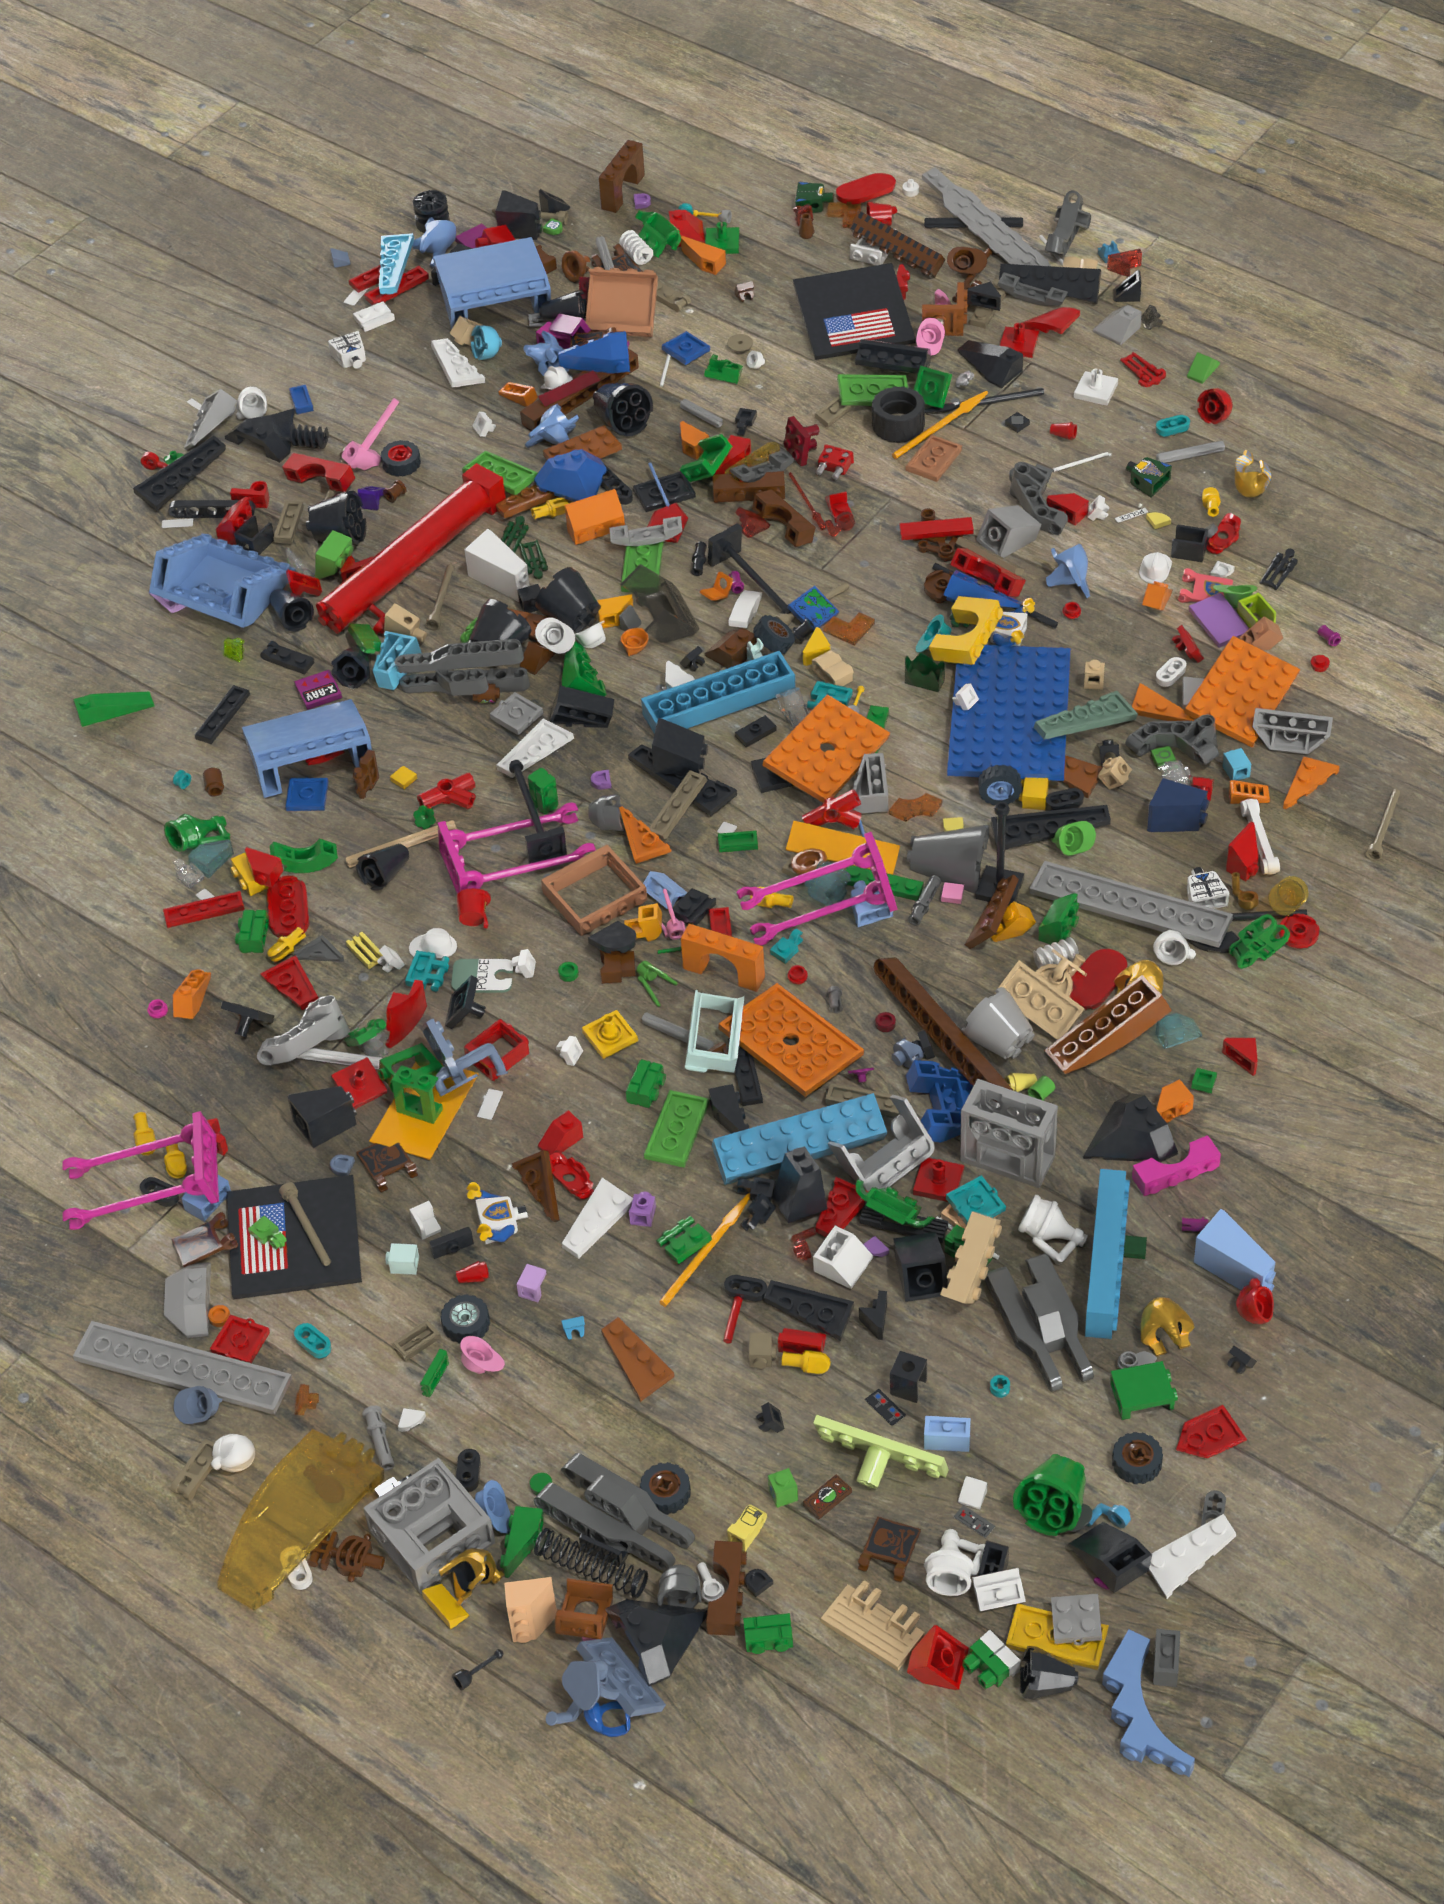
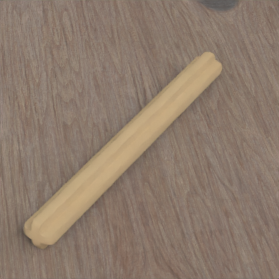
M453 820L446 822L448 830L456 829V824ZM438 825L346 857V863L349 868H352L358 864L359 860L357 859L364 854L396 844H402L409 848L437 838Z

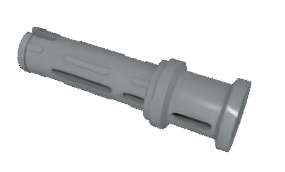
M370 1406L362 1412L363 1418L366 1419L368 1425L367 1433L372 1436L381 1470L389 1471L395 1467L385 1435L387 1427L386 1423L382 1421V1409L380 1406Z

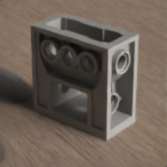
M977 1079L961 1110V1162L1040 1188L1055 1158L1058 1105Z
M439 1458L363 1508L369 1532L420 1594L422 1590L433 1586L445 1578L447 1575L441 1577L439 1569H442V1567L463 1551L470 1548L486 1550L495 1543L491 1519ZM454 1528L457 1531L456 1534L432 1550L428 1551L425 1546L450 1529Z

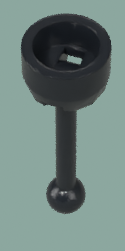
M497 1649L494 1655L470 1671L461 1669L453 1673L452 1679L460 1690L467 1688L472 1683V1675L496 1658H502L504 1655L503 1651Z

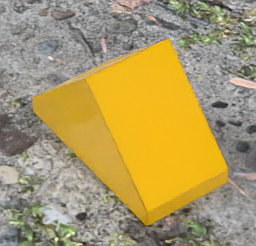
M818 627L815 628L803 650L804 666L812 665L814 658L830 650L828 640Z

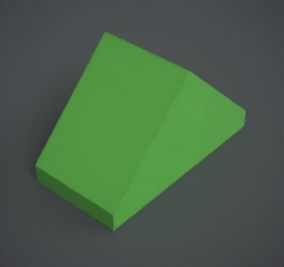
M1197 352L1187 378L1203 384L1220 365V362Z

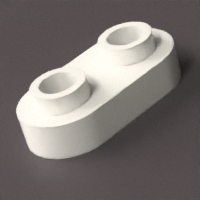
M1179 657L1169 659L1156 673L1157 684L1163 687L1173 685L1185 673L1186 661Z
M297 1547L286 1548L281 1553L280 1559L287 1578L293 1588L297 1590L306 1589L311 1585L313 1577L304 1554Z

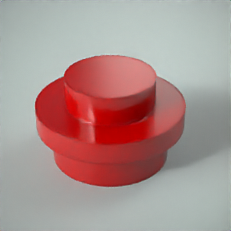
M1076 602L1066 603L1063 607V615L1069 619L1078 618L1081 615L1079 604Z
M1315 655L1311 659V666L1316 672H1324L1330 665L1329 658L1324 655Z
M795 965L788 971V980L793 984H802L808 978V973L803 966Z

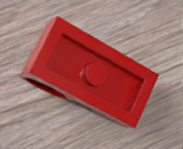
M255 481L251 484L250 489L232 488L230 491L231 500H241L244 497H248L255 504L256 508L267 509L270 497L267 484L264 481Z

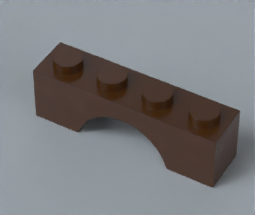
M784 471L766 472L760 480L750 483L740 482L734 479L731 474L713 475L714 502L754 501L755 494L771 489L782 499H785Z
M772 489L755 494L752 510L762 518L774 519L783 523L787 527L785 538L791 544L798 547L813 542L816 527Z
M715 1541L713 1555L714 1573L722 1576L729 1586L720 1598L708 1603L707 1634L736 1636V1627H741V1613H738V1606H743V1592H740V1586L745 1585V1572H742V1565H747V1551H743V1542Z

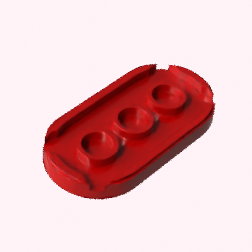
M886 173L870 174L837 187L836 199L844 204H847V202H851L853 205L860 204L892 192L896 186V179Z
M295 876L279 877L272 888H267L271 932L278 938L281 936L287 937L299 927L305 933L309 927L306 885Z
M1100 949L1093 952L1080 967L1081 970L1087 973L1086 977L1078 971L1071 977L1073 980V990L1069 997L1085 1010L1090 1008L1096 1009L1101 1006L1117 987L1114 982L1115 978L1127 968V960L1124 955L1113 949Z

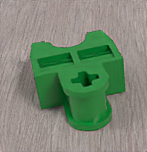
M1269 914L1262 915L1238 933L1240 939L1229 947V953L1235 957L1239 968H1247L1258 958L1265 961L1288 941L1290 931L1284 925H1277V920ZM1271 919V925L1264 929L1265 921ZM1284 930V936L1280 939H1277L1276 934L1279 931Z

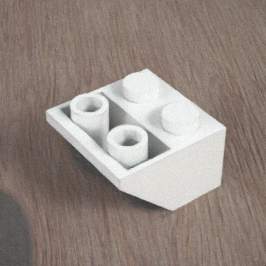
M834 1226L813 1256L814 1272L852 1289L873 1259V1255L854 1234Z

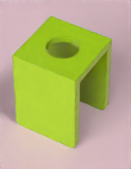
M1260 593L1238 601L1237 614L1249 628L1258 622V619L1253 615L1254 613H1257L1261 619L1265 616L1274 623L1276 622V611ZM1252 603V606L1248 609L1246 605Z

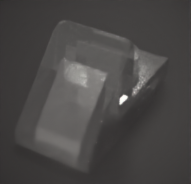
M385 1031L377 1033L373 1038L358 1045L367 1056L383 1058L389 1054V1050L384 1043L388 1039Z

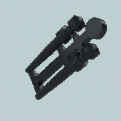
M1291 548L1287 549L1284 558L1283 553L1278 552L1259 583L1277 590L1298 563V559L1292 558L1295 555V551ZM1275 568L1276 570H1275V572L1272 574V576L1270 577V579H1269V580H1266L1267 577L1271 574V572H1272L1273 569ZM1280 571H1283L1284 573L1275 585L1273 581L1278 576Z

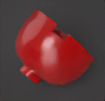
M1220 388L1203 391L1197 400L1199 402L1198 413L1201 419L1208 424L1210 422L1213 424L1221 423L1232 412V399L1225 390Z

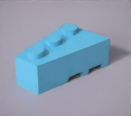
M385 631V639L381 643V652L377 655L373 673L378 687L395 690L401 678L407 674L396 670L395 659L400 655L422 652L416 637Z

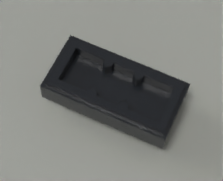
M765 715L736 731L735 737L747 748L777 731V726Z
M465 1227L431 1240L429 1244L433 1258L437 1259L474 1244L470 1227Z

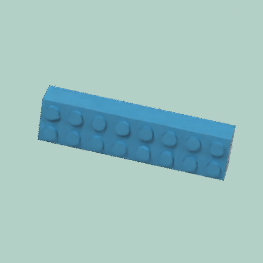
M777 651L641 698L642 714L654 734L658 718L687 729L796 691L795 674L781 652Z
M872 1093L714 1138L712 1149L724 1185L737 1182L739 1178L748 1179L779 1170L785 1153L796 1148L805 1146L813 1159L833 1154L827 1144L830 1141L842 1144L848 1150L885 1139L887 1130L875 1095Z
M1100 1169L1085 1337L1112 1339V1330L1117 1331L1130 1180H1126V1171Z

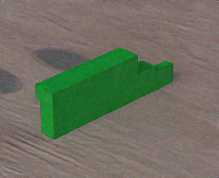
M349 623L348 632L362 652L375 654V651L380 652L381 640L369 624Z

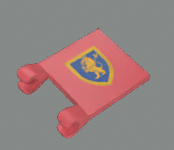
M1186 568L1184 569L1182 580L1184 582L1195 581L1194 590L1192 593L1187 589H1181L1178 600L1182 603L1190 601L1199 602L1218 593L1224 596L1223 592L1214 590L1213 586L1232 585L1233 580L1199 574Z

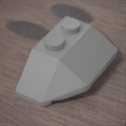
M1255 708L1253 729L1269 750L1308 755L1330 738L1333 717Z
M211 1262L188 1265L165 1278L164 1317L180 1330L186 1338L209 1336L208 1313L210 1310Z

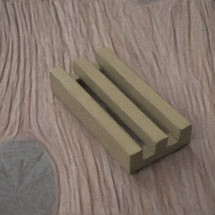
M427 1320L393 1342L392 1346L406 1362L439 1340L441 1336ZM410 1340H412L410 1343H408V1344L405 1345L404 1347H401V1346H403L404 1344H406L407 1342H409Z

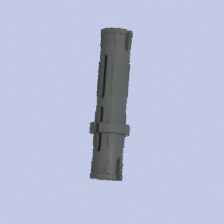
M930 876L919 900L913 905L914 909L908 918L910 924L914 926L919 925L924 914H927L929 911V904L941 884L939 877Z

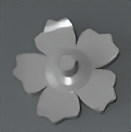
M968 370L960 374L956 380V387L968 385L969 381L974 378V373Z

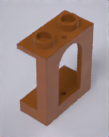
M567 1578V1593L561 1610L557 1609L555 1615L556 1634L602 1640L609 1617L606 1608L613 1604V1584ZM585 1601L594 1602L599 1607L596 1615L575 1612V1608L579 1603Z

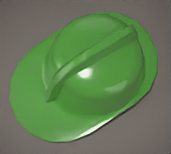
M1254 585L1213 586L1214 590L1223 592L1225 599L1233 608H1238L1239 600L1253 595V592L1258 590Z
M1087 821L1071 823L1060 827L1052 842L1065 855L1082 853L1094 845L1096 840L1095 828Z

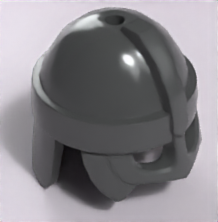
M620 795L601 796L589 804V819L600 830L625 831L624 823L620 821L619 807L623 806L620 804Z
M678 1564L671 1566L660 1577L658 1605L663 1604L664 1597L667 1598L668 1605L694 1608L698 1602L701 1603L700 1579L698 1575L686 1565ZM679 1601H687L686 1604L679 1603Z

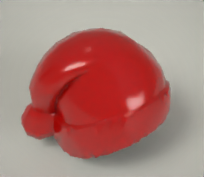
M1257 1278L1251 1279L1249 1285L1244 1286L1238 1295L1236 1302L1238 1314L1253 1324L1268 1323L1272 1318L1274 1308L1271 1290L1261 1286Z

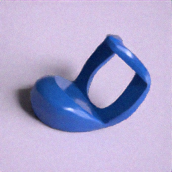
M618 1701L608 1702L602 1706H599V1703L596 1702L592 1709L584 1710V1717L588 1725L596 1732L609 1737H617L626 1734L630 1730V1716L626 1713V1724L609 1728L604 1726L602 1722V1715L607 1710L623 1709Z

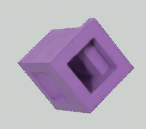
M648 1192L634 1194L631 1209L629 1210L630 1225L652 1226L656 1209L655 1196Z

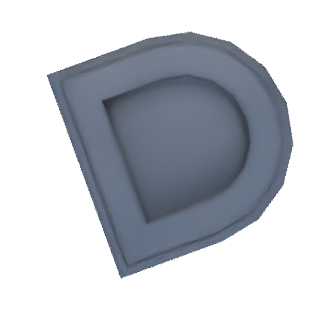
M336 1155L330 1162L332 1172L338 1176L349 1175L355 1162L354 1157L348 1155Z

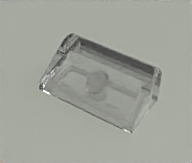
M286 548L287 561L293 568H296L295 571L315 578V573L304 560L291 549Z

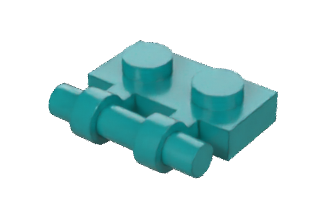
M817 681L811 692V699L816 701H808L807 708L814 709L827 694L848 706L853 695V689Z
M417 950L405 979L406 986L412 987L414 980L423 981L424 989L427 983H432L431 990L437 992L439 987L443 985V977L448 972L450 959L443 956L441 961L436 960V953ZM432 969L437 970L436 974H431Z

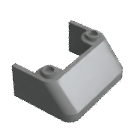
M896 1095L890 1096V1099L900 1113L891 1123V1131L895 1138L865 1161H863L860 1155L849 1153L842 1144L832 1141L827 1143L843 1170L855 1182L860 1179L863 1180L864 1189L870 1191L872 1187L878 1189L890 1187L931 1156L934 1151V1143L907 1098Z

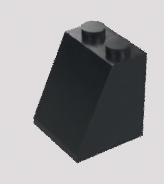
M502 190L495 211L497 226L506 225L515 239L532 237V240H537L539 233H542V223H540L541 210H538V203Z
M658 718L652 742L653 773L686 776L691 770L700 774V770L704 769L705 758L703 757L704 755L707 756L708 744H705V736Z
M341 1086L287 1096L293 1122L313 1148L357 1125L355 1119L357 1113L352 1105L354 1099L350 1092H345Z
M805 1146L785 1153L772 1196L773 1202L787 1223L828 1209L821 1169Z
M936 1232L893 1238L895 1260L905 1302L942 1296L940 1295L942 1288L947 1289L948 1287L946 1262Z

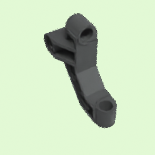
M1071 190L1067 192L1062 206H1057L1054 222L1058 224L1054 233L1048 235L1045 251L1065 256L1079 228H1089L1091 214L1082 210L1083 198L1077 191ZM1077 195V201L1071 203V197Z
M1026 462L1016 463L1009 491L1011 496L1017 498L1022 508L1042 524L1040 530L1054 535L1061 534L1068 521V516L1062 511L1049 507L1042 497L1054 469L1038 463L1036 466Z
M1208 714L1202 715L1194 721L1148 722L1130 734L1125 742V745L1138 756L1145 755L1156 747H1177L1203 766L1219 756L1215 718Z

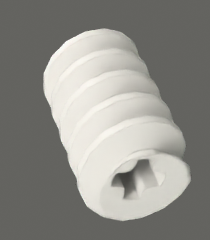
M628 230L622 234L619 244L636 264L643 265L651 260L653 250L635 231Z
M1068 937L1066 941L1060 940L1058 943H1052L1051 946L1045 945L1044 948L1039 947L1036 951H1033V957L1038 968L1047 964L1058 965L1061 961V958L1055 955L1052 949L1071 962L1074 960L1075 954H1079L1077 945L1071 937Z

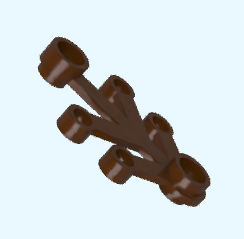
M926 508L921 511V521L935 520V511L933 509ZM963 535L952 536L949 543L945 542L948 536L923 538L938 544V546L931 545L927 541H920L918 543V551L921 553L931 551L937 553L938 557L943 560H951L956 552L954 548L957 545L958 537H963Z

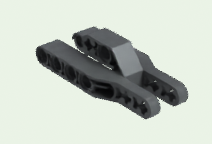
M517 639L447 644L430 653L400 655L394 661L396 670L400 673L436 671V673L413 674L402 677L400 684L402 691L405 693L438 691L449 693L452 696L485 693L489 688L488 684H496V687H500V692L525 691L530 687L528 673L525 668L454 670L519 664L523 661L524 656L521 643Z
M1045 1253L1025 1260L1033 1284L1021 1289L1023 1299L1006 1266L988 1271L985 1278L986 1285L1016 1347L1036 1362L1048 1389L1054 1392L1063 1388L1059 1372L1049 1354L1065 1348L1079 1379L1082 1382L1093 1379L1094 1374L1091 1364L1077 1338L1079 1316L1049 1256Z
M575 1453L561 1468V1471L569 1480L576 1483L577 1487L586 1489L584 1495L592 1505L550 1482L534 1498V1504L537 1508L543 1509V1513L575 1532L617 1550L632 1553L663 1572L675 1564V1557L665 1548L644 1537V1532L649 1528L684 1549H687L695 1540V1535L691 1529L659 1511L646 1491L580 1453ZM621 1541L628 1544V1547H624L619 1542Z

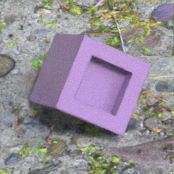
M527 1264L516 1284L518 1296L539 1302L542 1296L540 1285L546 1276V1270Z

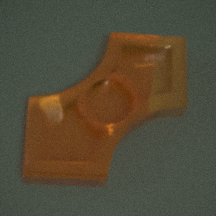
M928 793L916 799L898 798L889 809V815L905 822L915 816L933 817L942 806V799Z

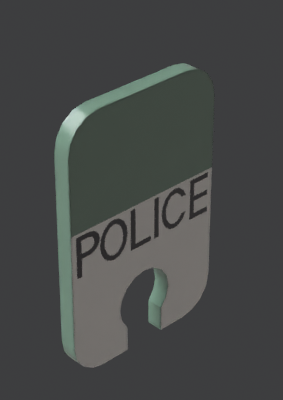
M459 959L453 965L452 989L456 991L472 975L478 978L475 993L507 992L512 987V978L498 980L495 978V975L498 972L513 973L512 961L509 959Z

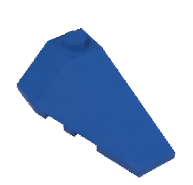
M626 331L608 333L603 335L601 339L595 341L592 339L585 345H576L558 352L559 365L563 368L585 371L594 370V372L604 373L630 372Z
M957 570L952 574L944 592V595L947 596L946 599L955 603L958 596L999 600L1002 607L1019 608L1022 603L1002 592L995 593L993 587L989 585L977 584V579Z

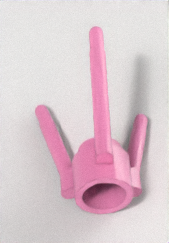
M663 889L671 920L667 922L666 927L662 923V930L665 937L677 940L681 938L686 929L685 923L675 918L667 890Z

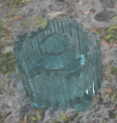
M822 860L818 863L816 869L833 863ZM840 869L806 881L805 886L808 887L810 897L829 906L836 903V901L841 902L844 896L847 895L845 886H847L846 883L850 881L851 876L847 871Z

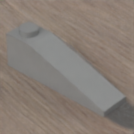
M222 389L206 397L197 413L199 418L193 423L195 429L190 432L184 449L188 450L225 418L231 416L236 410L234 406L237 400Z

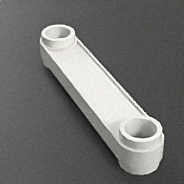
M1247 799L1241 801L1240 809L1242 816L1247 817L1248 823L1252 821L1255 824L1262 874L1272 875L1279 873V859L1273 856L1259 816L1258 800Z

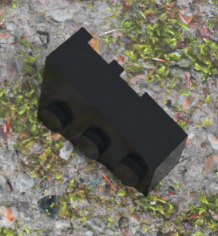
M560 685L551 708L549 722L553 724H566V727H572V724H584V727L608 728L613 715L615 699Z

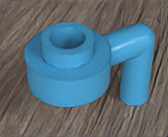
M1099 1503L1092 1510V1518L1087 1526L1091 1527L1100 1515L1104 1514L1108 1516L1114 1525L1119 1528H1125L1131 1521L1130 1512L1123 1505L1109 1507Z

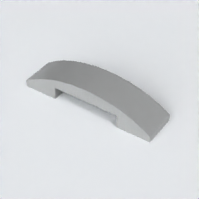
M681 516L663 519L662 525L628 530L627 525L609 528L611 543L624 546H643L659 543L683 531Z

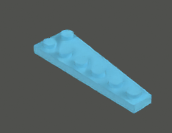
M413 233L381 236L380 294L397 293L414 242Z

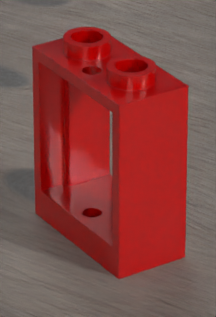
M499 1019L466 1044L464 1052L466 1055L484 1044H493L503 1037L515 1047L501 1058L507 1071L529 1054V1041L526 1036L516 1032L511 1024ZM488 1056L473 1064L492 1081L500 1077L496 1076V1068Z

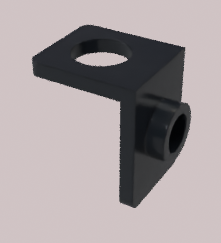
M1113 739L1102 740V743H1097V747L1100 749L1101 767H1103L1105 762L1104 756L1106 753L1113 752L1115 757L1120 756L1119 744L1114 742Z

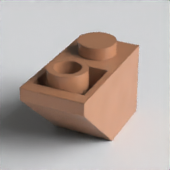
M1265 616L1239 637V639L1263 651L1270 650L1284 638L1279 625Z

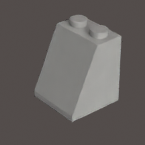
M1019 505L988 509L976 541L986 549L1005 558L1035 541L1042 524Z

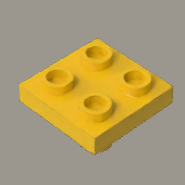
M618 1010L605 1014L603 1017L582 1027V1033L602 1059L638 1042V1036Z

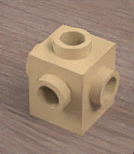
M1121 756L1113 759L1109 758L1103 763V768L1098 777L1111 790L1126 783L1132 769Z

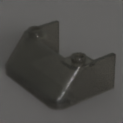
M640 564L620 584L621 587L634 593L635 601L639 606H645L649 609L654 621L644 630L654 636L660 643H668L694 635L699 630V626L678 588L672 582Z

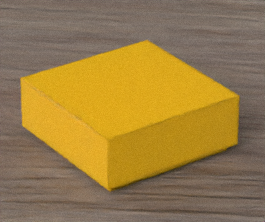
M405 766L400 767L390 776V781L404 790L417 779V774Z

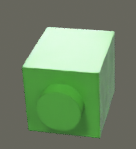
M789 1468L768 1475L769 1492L777 1508L798 1501L797 1484Z

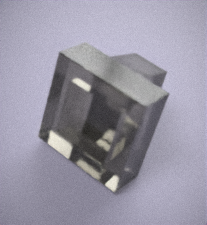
M1149 305L1141 316L1144 328L1151 330L1153 326L1160 328L1163 324V320L1159 319L1161 315L1153 305Z

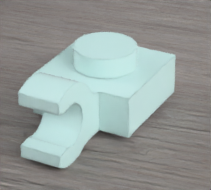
M757 638L755 645L748 642L747 661L762 657L760 651L763 648V643Z

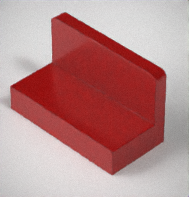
M784 1328L783 1332L779 1333L778 1352L803 1354V1352L808 1350L823 1353L826 1334Z

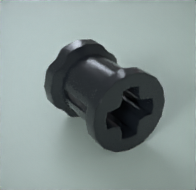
M809 618L804 619L805 622L797 628H792L794 635L801 642L804 641L806 636L814 632L816 628Z

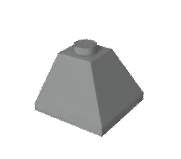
M1129 305L1117 309L1093 329V333L1121 346L1141 328L1142 311Z

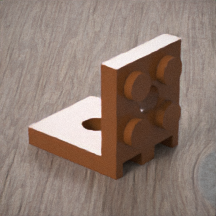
M957 282V305L922 304V321L926 318L943 319L941 323L945 330L944 336H963V326L967 324V314H964L967 313V301H964L967 300V289H964V282Z

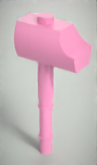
M393 398L362 445L352 441L346 446L342 458L351 468L356 469L357 467L365 471L371 467L379 466L381 456L376 451L370 449V446L392 412L395 411L394 409L399 403L397 399Z

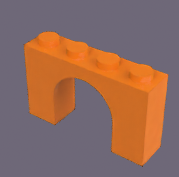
M688 924L681 936L683 969L702 975L710 961L709 954H718L728 959L736 967L739 987L755 992L758 991L765 979L763 946Z

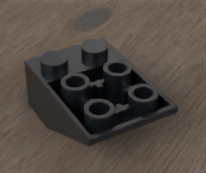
M1105 1522L1100 1523L1068 1543V1546L1113 1593L1149 1571L1152 1554L1133 1536Z

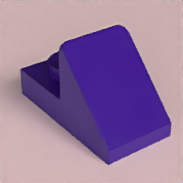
M366 486L358 489V495L363 503L361 508L379 510L380 496L384 495L383 490L385 488Z

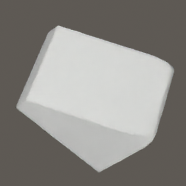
M966 1476L958 1503L980 1510L987 1493V1482Z

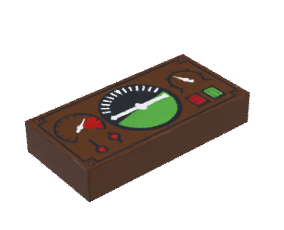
M836 1474L803 1501V1506L819 1520L851 1494L852 1488Z

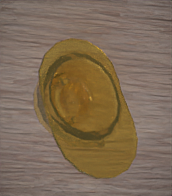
M1288 876L1270 890L1268 896L1269 904L1276 913L1290 915L1307 901L1309 895L1308 887L1302 879Z

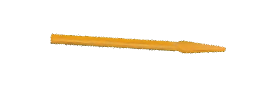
M988 391L962 402L959 408L892 453L893 458H899L961 414L970 412L988 394Z
M750 1193L723 1218L721 1225L711 1236L712 1240L701 1248L659 1301L662 1306L666 1307L728 1228L737 1221L750 1199Z

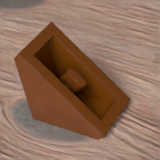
M529 641L523 655L524 659L520 663V668H525L527 672L536 675L556 653L540 643Z

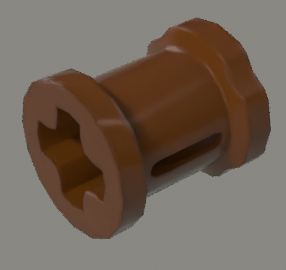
M400 480L394 481L390 488L383 490L385 498L391 503L395 502L398 496L407 492V488Z

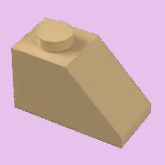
M459 316L450 334L455 337L454 341L458 344L463 345L465 343L471 346V342H474V336H471L472 331L476 325L482 324Z

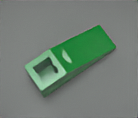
M515 1506L514 1515H510V1535L506 1534L504 1544L505 1548H507L506 1554H502L500 1568L504 1569L505 1578H509L534 1549L537 1537L543 1530V1509Z

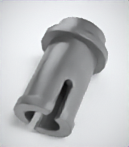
M838 986L829 987L826 996L829 998L830 1012L839 1013L843 1010L841 1003L842 990Z

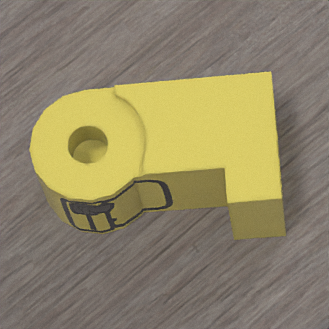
M748 1505L737 1522L731 1524L728 1528V1541L740 1542L737 1538L742 1540L743 1550L746 1551L764 1525L767 1513L753 1505Z

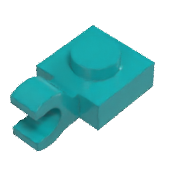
M797 928L794 929L788 940L782 937L770 949V954L786 964L799 952L797 945L803 941V938L800 937L803 932Z

